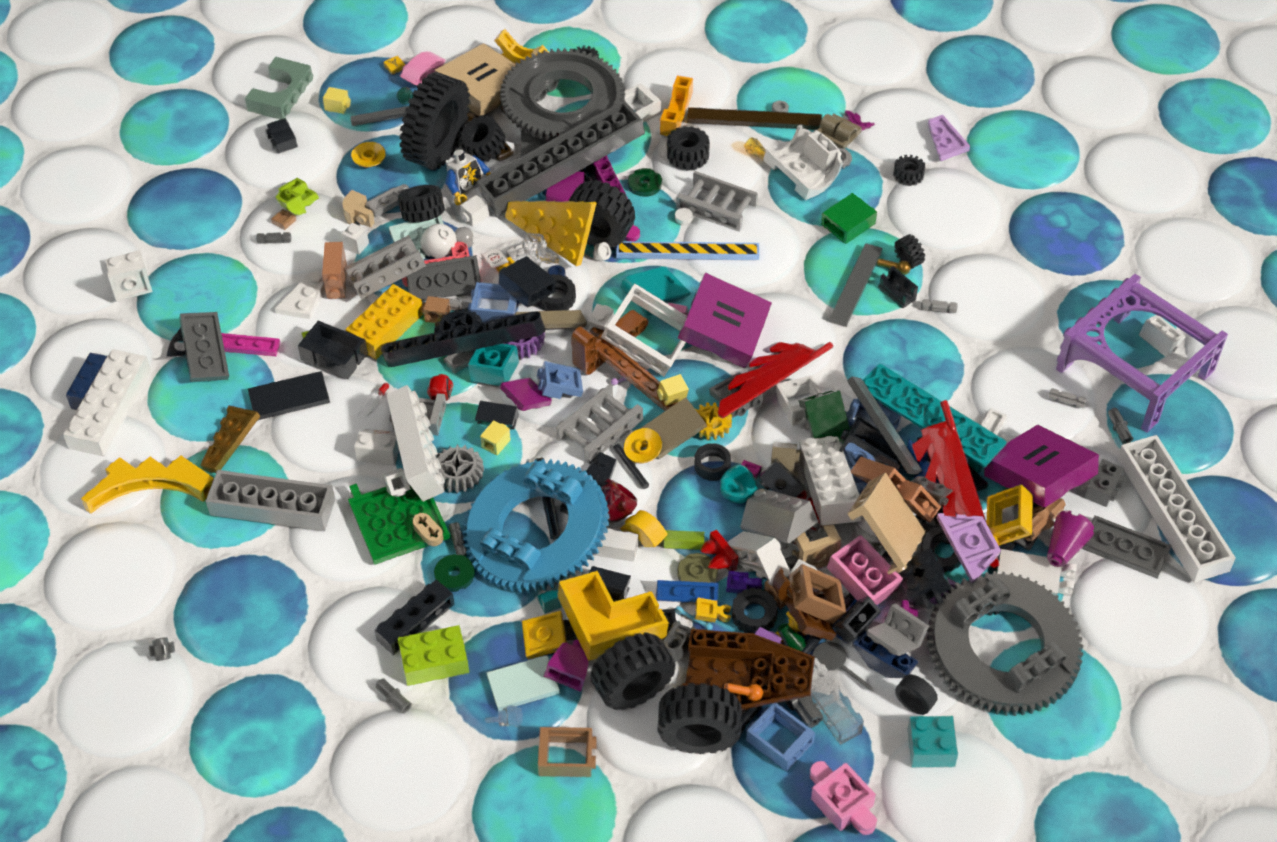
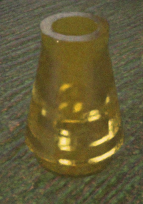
M749 138L744 145L746 152L763 161L766 149L757 138Z

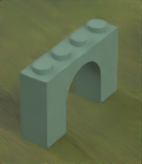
M275 56L268 66L270 79L287 83L289 87L280 92H266L252 88L245 97V102L249 112L283 119L290 113L294 104L298 102L301 94L305 92L308 84L312 82L314 75L311 65Z

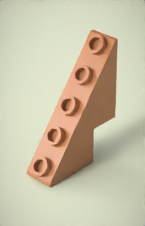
M864 457L859 458L851 469V474L868 484L870 480L886 472L910 510L930 523L941 506L922 485L905 480L894 467Z

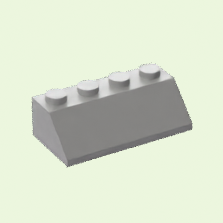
M759 489L747 500L740 527L742 530L772 537L789 544L816 524L818 519L810 501L766 489Z

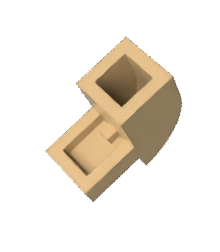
M353 190L343 199L342 205L345 220L348 224L358 222L371 228L374 224L373 211L366 208V196Z

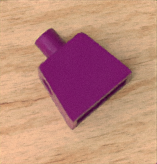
M574 640L572 645L566 642L560 645L548 662L543 677L581 692L586 679L589 661L579 640Z

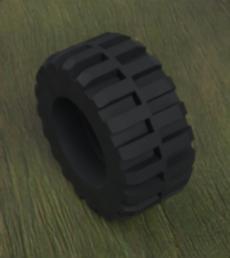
M596 180L594 182L587 181L581 183L576 187L568 200L597 203L587 244H593L594 247L602 242L607 243L611 248L621 244L634 224L635 210L632 202L626 198L624 192L621 193L617 187H612L607 182L601 183V181Z
M645 632L644 634L637 633L632 637H625L624 640L614 643L615 645L611 648H607L605 653L597 658V662L593 664L590 676L592 684L607 707L614 710H626L627 708H634L638 704L645 703L646 700L655 697L659 691L661 692L665 685L670 683L671 677L675 674V661L659 636Z
M689 683L686 686L679 685L676 689L671 688L659 701L658 734L663 742H666L671 748L675 747L679 751L683 750L692 754L693 752L713 754L717 753V751H725L728 747L731 748L740 738L741 703L733 693L716 685L710 686L706 683Z

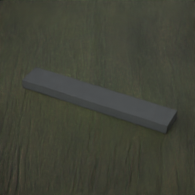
M865 244L830 316L829 322L847 327L882 254L883 248Z
M853 376L847 380L848 384L906 472L918 475L922 469L863 380Z

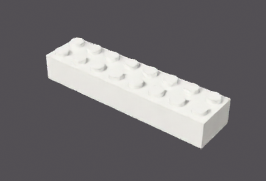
M1155 435L1122 445L1117 460L1125 468V473L1167 541L1172 545V549L1193 583L1230 572L1235 556L1159 437Z

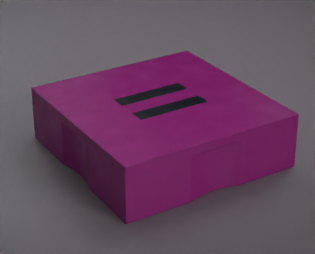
M705 272L691 303V309L684 320L678 339L700 349L713 352L722 359L746 368L753 357L772 302Z
M1037 424L1006 443V446L984 467V476L1007 488L1023 485L1033 495L1032 502L1045 508L1063 497L1069 490L1080 486L1098 474L1099 454Z

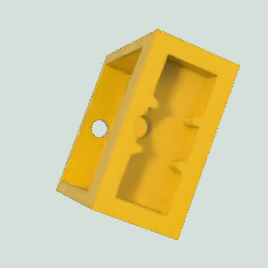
M1023 485L1015 486L987 497L986 524L998 546L1032 535L1033 495ZM1018 504V519L1002 524V509Z

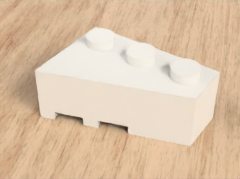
M743 531L727 542L738 555V564L748 571L750 569L757 572L756 576L759 578L766 577L770 585H772L773 578L780 568L783 569L785 577L791 574L777 539Z

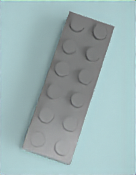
M217 470L206 499V504L211 516L325 531L335 502V495L332 485Z

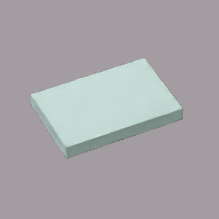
M547 655L487 672V678L498 711L560 694L557 682L543 677L549 662Z

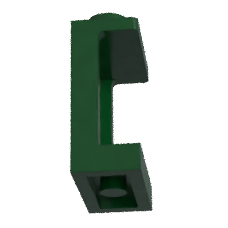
M831 389L798 400L800 407L804 408L811 438L838 436L839 441H842L840 436L844 429H849V424L840 390Z

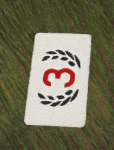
M499 248L482 254L492 268L508 263V260Z

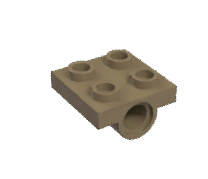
M826 114L821 120L820 128L817 131L829 138L838 148L846 149L861 133L862 127L836 114Z

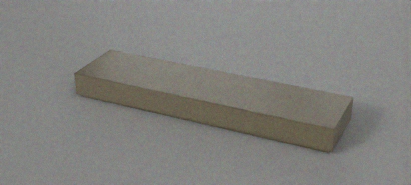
M581 310L537 311L541 314L546 329L586 327L587 325ZM515 312L514 315H519L528 312Z

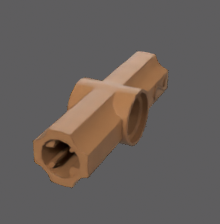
M1059 498L1045 508L1037 506L1032 509V535L1023 538L1027 541H1033L1042 531L1053 527L1054 519L1066 506L1064 499Z

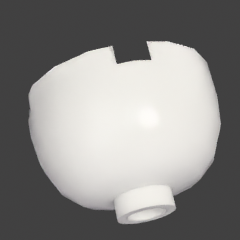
M445 224L431 225L425 230L420 240L424 253L429 257L430 255L435 257V259L450 257L452 255L451 247H454V244L457 242L455 232Z

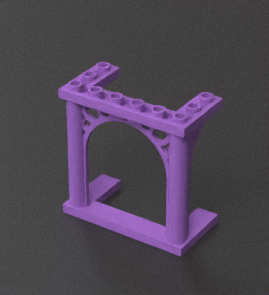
M1134 274L1130 278H1126L1120 287L1114 288L1107 298H1102L1095 308L1092 307L1088 311L1086 316L1080 317L1072 328L1069 327L1063 333L1064 339L1060 345L1061 351L1057 357L1056 370L1063 373L1076 360L1089 361L1099 365L1146 397L1150 402L1141 429L1147 433L1159 422L1166 399L1199 369L1198 377L1202 380L1207 379L1216 370L1228 334L1223 330L1216 334L1140 284L1141 277ZM1131 311H1145L1164 318L1205 346L1163 384L1159 385L1112 352L1106 343L1104 329L1113 317V320L1119 324L1130 315ZM1089 331L1097 332L1099 336L1091 337L1088 336L1087 333Z

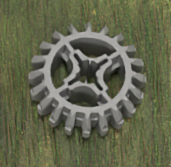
M457 444L455 448H452L449 445L448 450L442 448V453L436 455L441 465L439 472L445 480L443 488L444 490L448 489L449 493L452 490H455L457 494L459 490H463L466 493L467 488L473 489L474 484L478 485L479 479L483 477V460L478 452H474L472 447L467 449L466 445L460 448Z

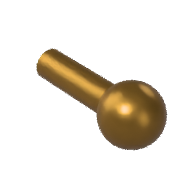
M880 258L877 261L878 266L887 268L894 266L903 275L908 274L911 270V266L907 261L897 263Z

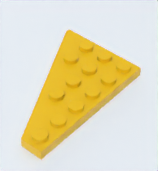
M584 201L508 202L505 218L573 265L580 266L597 203Z

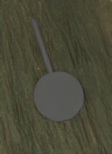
M823 642L814 649L815 664L819 668L827 671L842 668L869 690L873 689L871 685L844 665L846 662V651L840 644Z

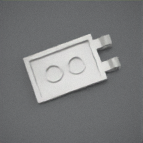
M1001 549L1000 566H998L997 574H1002V572H1005L1007 575L1013 573L1014 576L1020 574L1022 578L1026 579L1029 577L1033 582L1038 581L1037 584L1040 586L1045 585V589H1051L1054 596L1058 593L1072 596L1074 581H1059L1060 576L1074 579L1077 565L1069 563L1064 567H1054L1049 563L1047 557Z

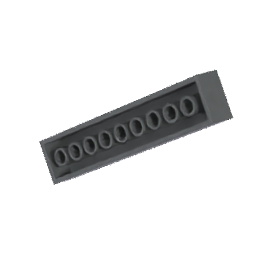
M623 100L477 181L481 196L496 215L499 216L506 212L508 202L526 201L644 135L643 121L627 102Z

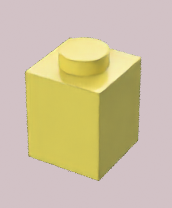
M329 87L323 97L325 111L344 114L351 103L348 91Z
M681 374L661 380L657 394L659 399L663 400L665 406L681 401L685 397L687 398L689 388Z
M493 420L480 436L481 447L498 456L510 441L509 428Z

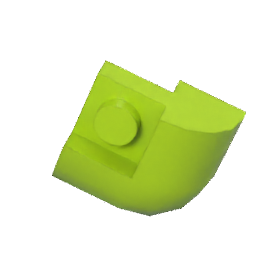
M298 177L278 188L279 193L275 196L281 207L295 215L307 213L305 207L312 205L314 201L319 199L318 194L309 189L306 182Z

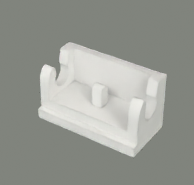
M1158 315L1147 319L1139 334L1140 337L1165 357L1170 356L1172 350L1176 352L1185 338L1182 333Z

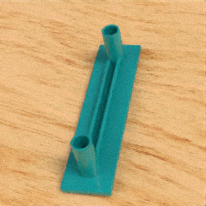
M878 364L863 379V382L876 401L921 429L946 421L940 405L941 400L884 365ZM949 406L964 454L968 457V465L979 473L1006 446L1007 441Z

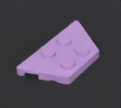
M939 513L937 515L939 524L971 583L975 582L1001 552L1000 547L982 516L967 517L957 514L956 517Z

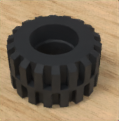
M481 115L478 118L474 117L471 121H467L466 126L463 125V131L459 133V141L467 154L476 156L483 162H489L490 159L494 160L495 156L500 155L501 150H504L506 136L494 118Z
M694 126L678 127L668 135L667 159L675 168L679 167L680 170L686 169V171H690V169L696 170L697 167H703V164H706L707 160H709L710 139L708 134L701 130V128H694Z
M435 185L414 186L404 190L397 197L402 219L408 222L429 221L440 216L445 211L441 189Z

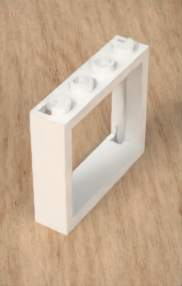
M634 284L607 325L601 338L665 377L686 342L680 340L668 359L615 326L630 301L638 304L679 331L682 328L686 315Z

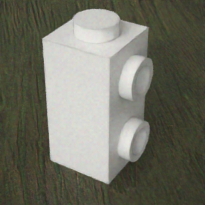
M607 528L608 533H604L606 540H601L603 546L597 547L599 553L595 554V556L635 562L638 550V534Z

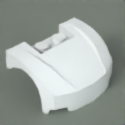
M798 125L795 135L785 147L778 151L766 149L763 159L773 170L779 168L796 184L795 191L805 200L825 191L834 182L843 164L840 150L829 138L817 130L811 132L803 129L802 125Z

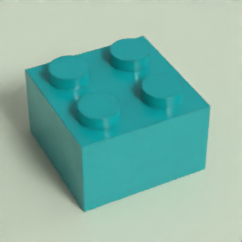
M499 344L476 349L468 363L471 381L501 386L503 382H508L519 364L517 346Z
M910 716L907 732L911 768L955 767L958 750L953 716Z

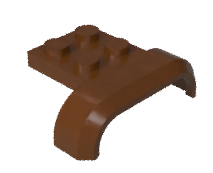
M780 568L773 578L772 585L779 599L786 603L789 608V613L798 624V629L803 634H810L820 639L824 638L832 641L836 633L829 622L794 608L790 581L786 579L783 569ZM813 592L814 596L826 600L825 592Z

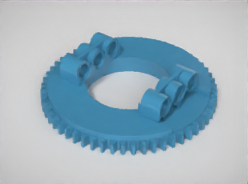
M544 459L538 462L534 460L531 463L527 461L526 464L521 465L520 463L516 467L512 466L508 471L504 470V473L498 474L494 480L491 479V482L488 485L486 484L483 490L479 491V496H475V502L471 503L472 508L467 511L469 516L465 517L467 523L464 524L466 530L463 531L465 536L463 538L464 546L474 568L480 575H483L485 580L488 579L491 584L495 582L497 587L502 585L504 590L509 587L512 592L517 588L520 593L524 588L527 593L530 592L531 588L538 592L540 586L545 591L547 585L554 588L555 582L559 584V581H562V579H569V575L576 577V570L583 572L581 566L588 567L587 560H594L592 554L599 553L597 547L603 546L601 540H606L604 533H608L606 526H609L607 520L609 519L608 504L596 480H593L592 476L588 475L585 470L582 472L580 467L575 468L574 464L568 466L567 462L561 464L560 460H557L554 464L552 459L548 463ZM541 496L552 497L561 501L568 508V522L565 530L556 541L545 548L536 549L527 542L520 543L515 537L502 534L503 525L508 514L518 504L527 499Z

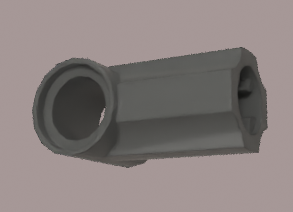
M812 696L785 701L792 711L795 710L807 727L813 728L823 720V715L813 703Z

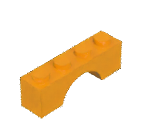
M677 75L673 84L668 109L664 108L660 118V135L668 136L671 134V131L681 126L693 94V78Z

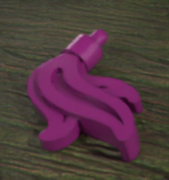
M845 110V116L848 117L847 120L862 127V131L875 125L874 122L870 123V121L861 122V117L858 113L855 112L854 114L849 110Z

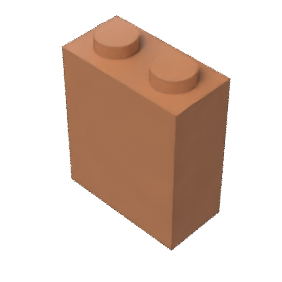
M343 242L324 243L322 276L327 299L345 298L347 278L345 267L347 262Z

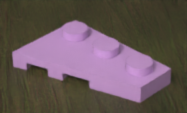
M943 114L928 120V127L940 162L970 150V145Z

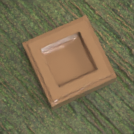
M284 209L271 218L272 224L283 230H286L297 220L295 215Z

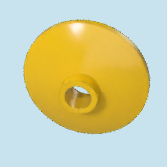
M376 142L361 143L351 153L353 162L362 167L376 166L386 156L384 147Z
M649 428L633 431L624 443L626 456L631 461L641 464L654 460L662 449L661 437L656 431Z

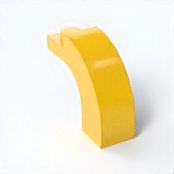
M506 29L501 30L494 40L503 51L501 55L514 64L516 62L520 63L521 59L526 61L525 57L531 58V54L537 56V52L544 54V50L549 53L544 45L534 49L521 46Z

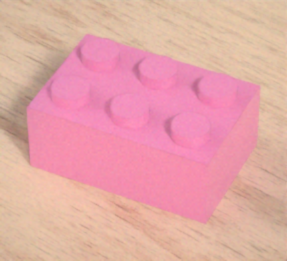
M862 535L833 554L827 565V569L840 580L841 584L857 601L868 596L876 605L897 591L903 580L896 571L888 575L887 571L890 568V564Z

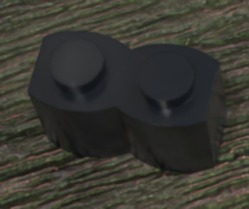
M286 118L266 124L267 129L265 133L267 138L271 139L270 143L273 150L276 149L278 153H282L298 147L296 137Z

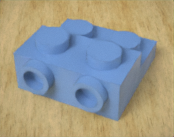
M544 361L542 368H539L537 372V379H540L538 390L542 391V395L561 399L563 393L569 396H582L583 386L579 368Z

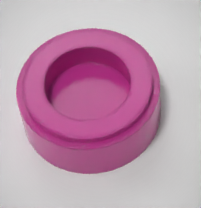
M633 225L624 240L637 241L640 238V229Z

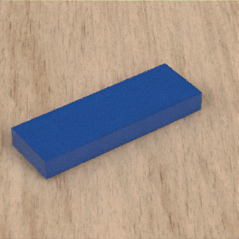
M657 580L656 600L696 603L697 598L715 600L718 604L719 583Z

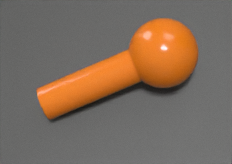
M730 683L724 685V688L729 692L746 695L751 701H758L763 696V690L757 684H751L748 687Z

